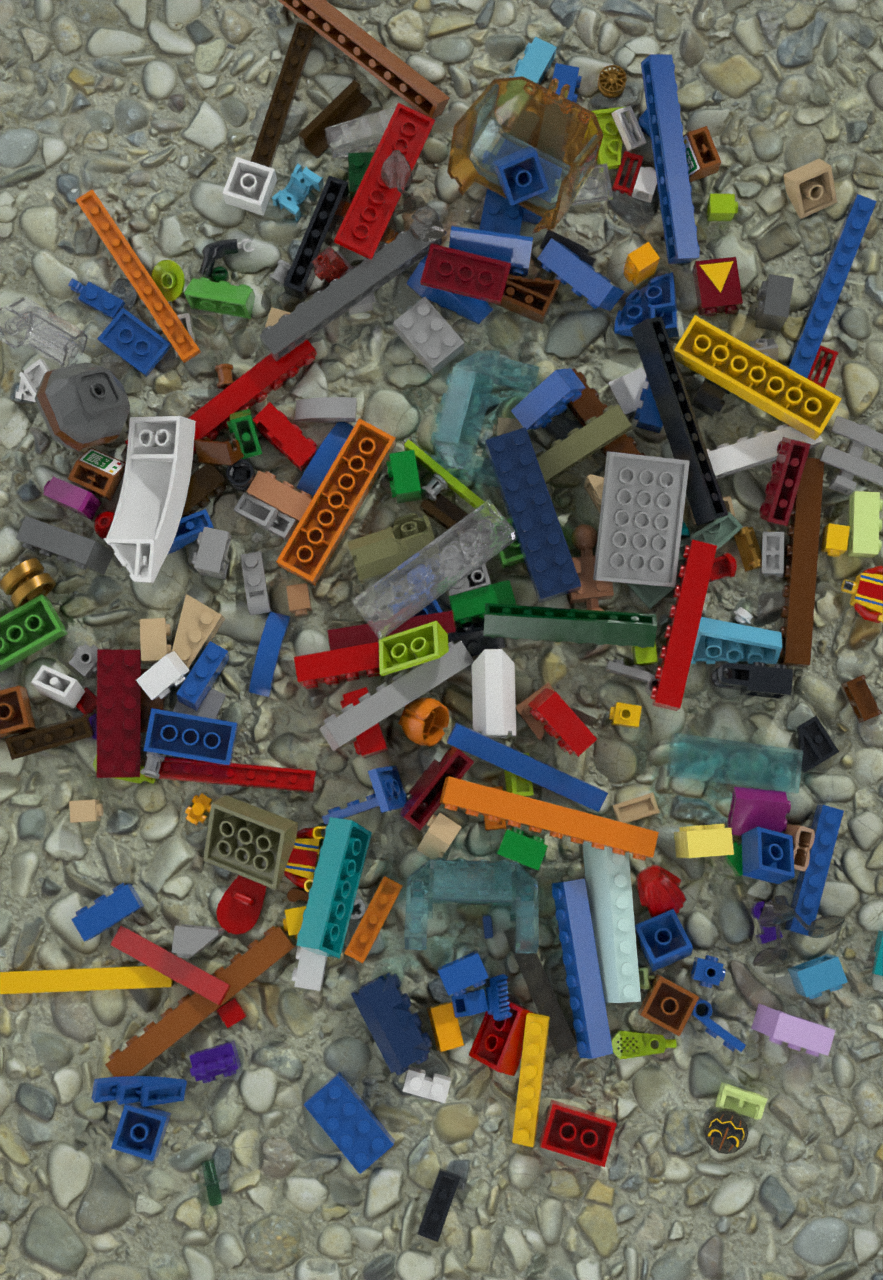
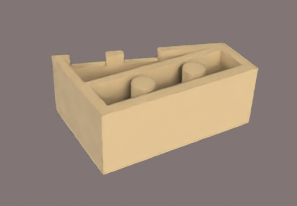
M186 594L172 652L175 651L191 671L208 643L213 640L225 618Z
M439 813L438 816L432 815L427 823V826L430 828L417 848L418 851L436 863H439L462 828L442 813Z

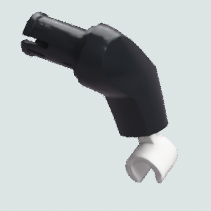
M244 238L238 243L237 239H226L206 245L202 250L204 257L198 273L211 277L215 261L218 258L238 253V249L252 252L254 249L252 247L245 248V245L253 241L249 238Z

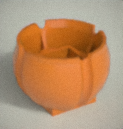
M418 698L405 706L398 724L402 726L406 737L412 742L421 746H434L445 734L443 728L448 727L449 711L446 706L433 698Z

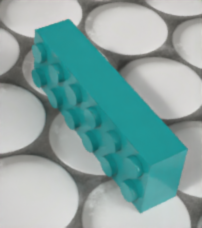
M332 817L329 819L325 829L324 842L320 848L318 865L314 871L313 884L309 890L307 907L303 913L302 926L297 936V946L318 955L338 959L341 957L372 834L371 831L352 820Z

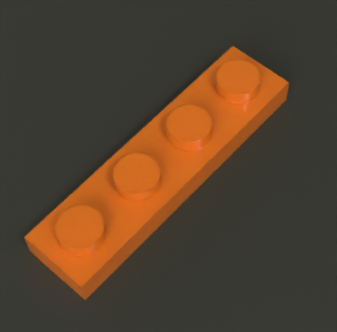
M386 876L383 877L344 954L364 963L403 885Z

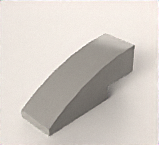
M324 397L296 400L295 421L336 423V421L356 422L357 398Z
M243 493L234 508L236 513L287 542L298 525L295 519L246 493Z

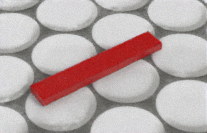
M120 926L110 944L220 1006L231 987L226 982L177 957L175 954L124 926Z

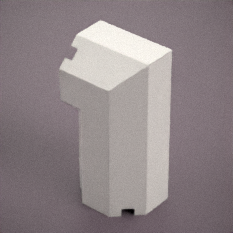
M485 649L472 663L473 730L489 738H507L508 733H511V737H516L515 663L502 649Z

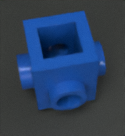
M706 955L704 959L695 956L690 978L700 981L699 985L712 988L713 984L719 986L720 981L723 982L726 970L723 968L724 964L718 962L719 958Z

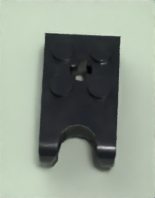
M753 662V665L724 663L715 669L711 675V681L715 687L741 690L740 695L784 699L792 693L793 669H787V665L775 664L774 667H766V663ZM723 673L728 675V679L724 677Z

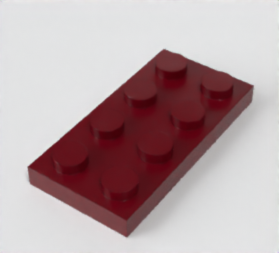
M431 243L420 284L501 305L511 263Z

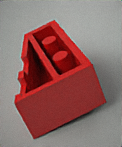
M269 402L252 419L254 425L263 437L302 472L315 455L317 444L311 438L306 439L302 435V430L297 425H292L287 420V416L280 410L278 411Z

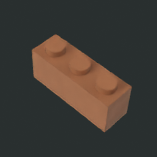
M258 471L246 491L248 495L276 508L279 512L295 519L298 523L312 500L310 494L301 491V493L294 490L293 485L286 481H283V483L277 481L276 476L268 471H265V473Z

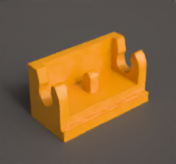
M452 1002L427 1007L437 1051L443 1052L464 1046Z

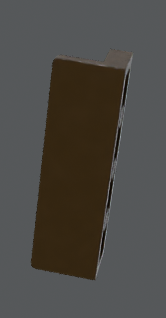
M355 79L298 134L300 144L315 158H319L372 106V102L361 93V86Z
M440 493L436 496L437 499L434 502L424 499L420 505V510L467 545L480 544L485 558L490 555L495 545L490 530Z
M92 712L12 735L5 740L11 759L14 760L94 736L89 721Z

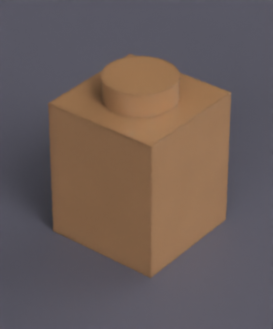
M307 583L286 586L291 614L295 613V616H304L308 614V611H312L310 591Z

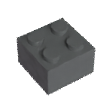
M769 274L766 281H762L761 288L758 289L756 300L759 301L758 308H755L753 320H756V328L774 331L781 330L789 316L794 278Z

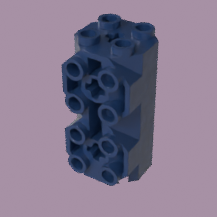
M389 971L386 973L387 978L381 975L362 985L361 989L358 990L359 993L354 990L351 992V995L391 1073L396 1072L398 1076L409 1070L410 1064L416 1062L418 1065L429 1059L428 1053L431 1051L432 1041L427 1032H422L420 1028L422 1022L417 1012L412 1014L409 1007H411L412 1002L408 994H403L399 988L402 983L397 973L392 975Z

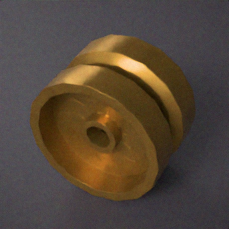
M33 558L20 563L10 570L0 581V588L6 595H12L11 602L17 609L41 594L47 596L55 587L56 582L50 574L43 573V565L38 559Z

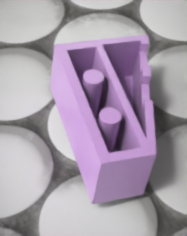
M758 1004L751 1029L769 1036V1041L782 1045L784 1041L788 1043L787 1047L798 1051L801 1050V1047L805 1048L806 1053L819 1057V1053L829 1055L836 1031L824 1025L769 1008L762 1004Z

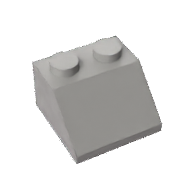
M189 924L176 925L174 928L172 953H178L177 957L179 958L194 957V954L201 952L224 933V928Z

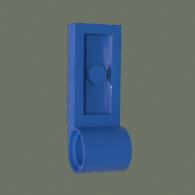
M699 998L691 1014L707 1027L705 1032L715 1039L717 1036L725 1040L723 1045L732 1052L735 1049L742 1052L746 1045L711 1020L712 1006L706 1000ZM700 1003H704L706 1006V1011L702 1015L696 1013V1007Z

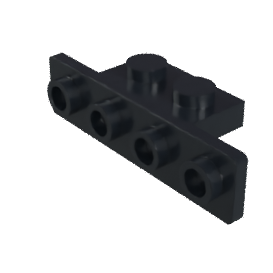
M484 619L474 624H463L461 627L456 628V632L447 633L448 643L457 640L462 641L471 657L480 655L485 649L505 648L503 637L491 638L483 636Z

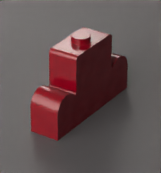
M454 746L445 753L440 762L434 759L410 789L409 793L413 797L404 805L400 815L421 831L441 805L440 799L446 777L450 776L461 779L474 761Z

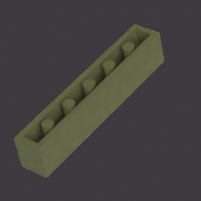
M619 405L608 406L603 410L604 414L598 418L596 416L590 418L585 422L586 426L580 430L578 428L573 429L563 441L559 439L550 445V449L546 452L540 451L535 454L546 484L633 429Z

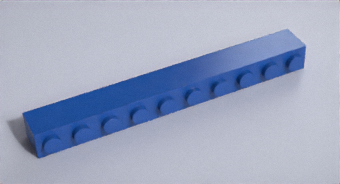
M650 54L641 62L667 259L668 264L691 263L700 258V247L697 241V226L695 224L694 205L692 204L691 197L692 188L689 183V167L685 154L686 146L683 139L680 104L678 103V86L675 81V65L672 55Z
M857 194L850 206L787 365V368L805 378L809 375L877 202Z

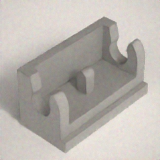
M763 532L762 574L765 577H769V575L784 577V532Z

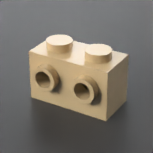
M165 618L139 619L142 664H156L166 654L172 652L171 644L167 645V636H171L170 624H166Z

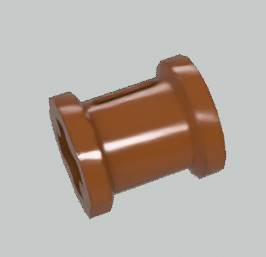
M219 364L215 366V371L218 373V389H226L234 382L232 379V364Z

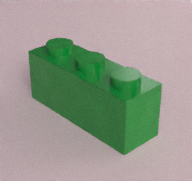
M510 580L448 596L455 624L460 622V625L473 622L472 619L480 617L481 620L484 619L485 603L516 605Z

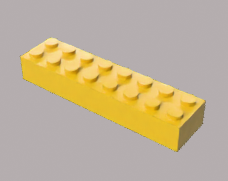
M694 315L673 351L677 362L814 440L821 435L842 399Z

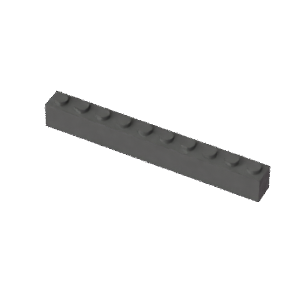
M428 217L423 220H417L408 231L400 232L391 243L383 244L378 252L374 254L372 260L365 257L360 265L349 268L343 277L332 280L328 285L329 287L314 293L312 299L297 305L295 311L283 315L275 325L266 327L262 334L259 335L261 342L275 361H278L427 255L431 243L441 245L442 235Z

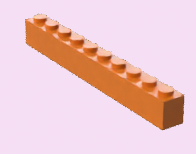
M450 776L445 779L440 803L445 805L444 808L451 811H457L460 808L466 810L465 814L470 816L486 815L489 821L499 823L501 819L508 821L507 825L512 827L528 826V831L541 834L543 830L550 832L549 836L554 838L570 837V842L582 845L584 841L592 843V848L604 850V847L612 848V853L624 856L625 852L633 854L632 858L645 861L646 858H653L659 834L657 831Z

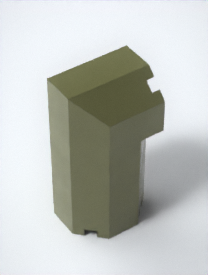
M412 513L399 517L394 521L392 528L389 526L385 530L347 542L361 584L411 568L417 564L439 559L432 527L426 515H422L423 518H419L417 514Z

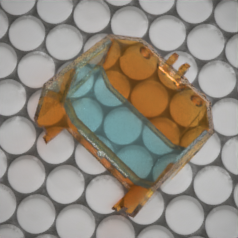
M523 76L494 79L454 125L447 173L451 179L457 181L460 186L458 190L462 196L476 182L507 198L498 180L493 161L528 146L533 147L538 153L549 190L517 204L543 217L534 228L533 233L540 232L541 229L545 228L547 230L554 229L571 207L595 167L603 139V132L594 112L566 99L570 91V85L565 84L561 89L560 95L555 93L559 80L556 78L551 81L549 89Z

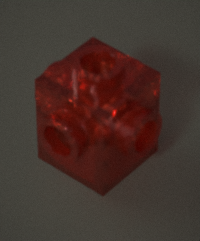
M331 246L312 261L316 268L314 270L316 276L321 281L325 279L328 283L339 278L349 269L342 257Z

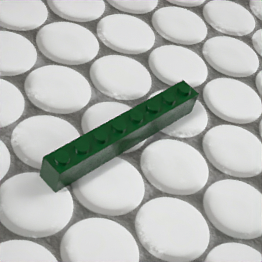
M485 603L483 636L491 638L504 637L515 640L565 641L577 644H611L638 646L641 648L654 647L657 631L656 614Z

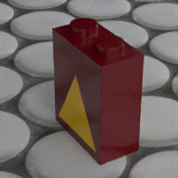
M736 257L695 261L692 270L699 315L711 317L717 315V313L734 314L738 312L743 305Z

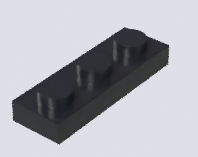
M441 1168L439 1169L417 1235L436 1242L439 1241L460 1180V1175Z

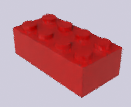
M378 642L294 657L297 681L306 689L317 688L320 683L335 685L342 679H347V682L360 680L359 676L367 675L368 678L381 676Z

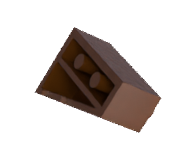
M508 275L501 305H496L543 325L559 290L561 280L554 279V281L541 280V278L528 279L522 278V276Z

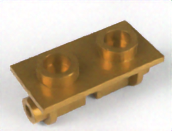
M743 527L734 535V539L744 570L747 572L762 567V554L753 527Z

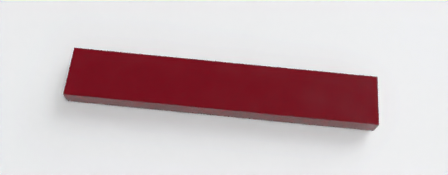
M453 611L327 630L330 650L374 642L379 643L381 638L434 621H438L446 633L456 632Z

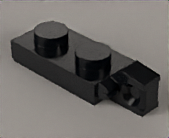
M548 229L540 249L543 250L550 239L553 238L579 256L581 261L583 260L589 265L594 266L597 259L587 255L589 249Z

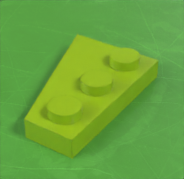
M624 107L588 111L586 114L599 171L617 169L621 164L623 142L612 113Z

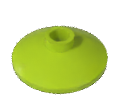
M172 260L158 262L152 271L151 277L166 300L174 301L180 297L184 290L185 278L183 271Z

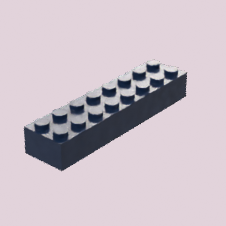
M526 427L485 440V448L539 603L580 590L581 583Z

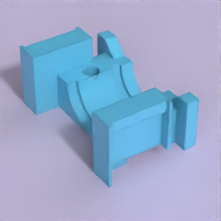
M297 164L291 174L288 185L272 197L273 205L276 207L280 205L281 210L282 208L288 210L295 215L296 222H298L302 216L299 208L313 188L319 192L324 187L323 177L309 170L307 166L302 171L301 165Z

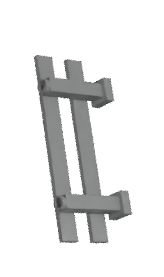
M837 416L831 432L852 441L847 453L828 445L824 448L820 461L841 469L839 475L831 480L829 489L848 496L854 491L857 484L852 481L854 475L883 487V468L861 459L865 446L883 453V434L872 430L865 424H857Z

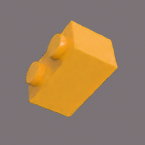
M649 242L627 256L623 274L627 281H631L634 286L655 274L660 257Z

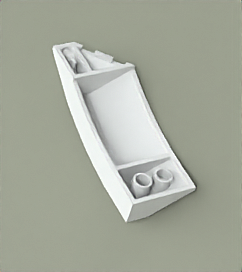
M182 416L130 417L123 484L114 519L107 538H104L108 545L112 546L115 556L122 566L128 569L130 572L129 576L134 582L154 583L173 544L180 524L190 482L196 421Z

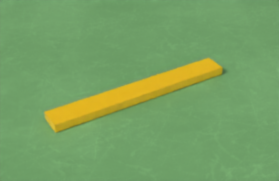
M149 966L0 972V994L173 987V979Z

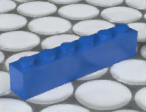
M817 805L811 826V829H814L815 839L809 850V865L804 872H799L785 930L812 936L844 813L843 810L826 805Z

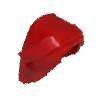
M651 865L645 868L636 877V889L641 905L648 908L651 918L674 909L677 915L684 906L683 903L687 900L679 887L682 880L659 865Z

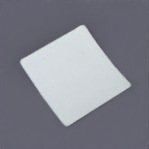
M642 367L608 383L624 414L637 410V407H642L643 401L640 400L643 388L647 389L648 382L645 381L646 373Z

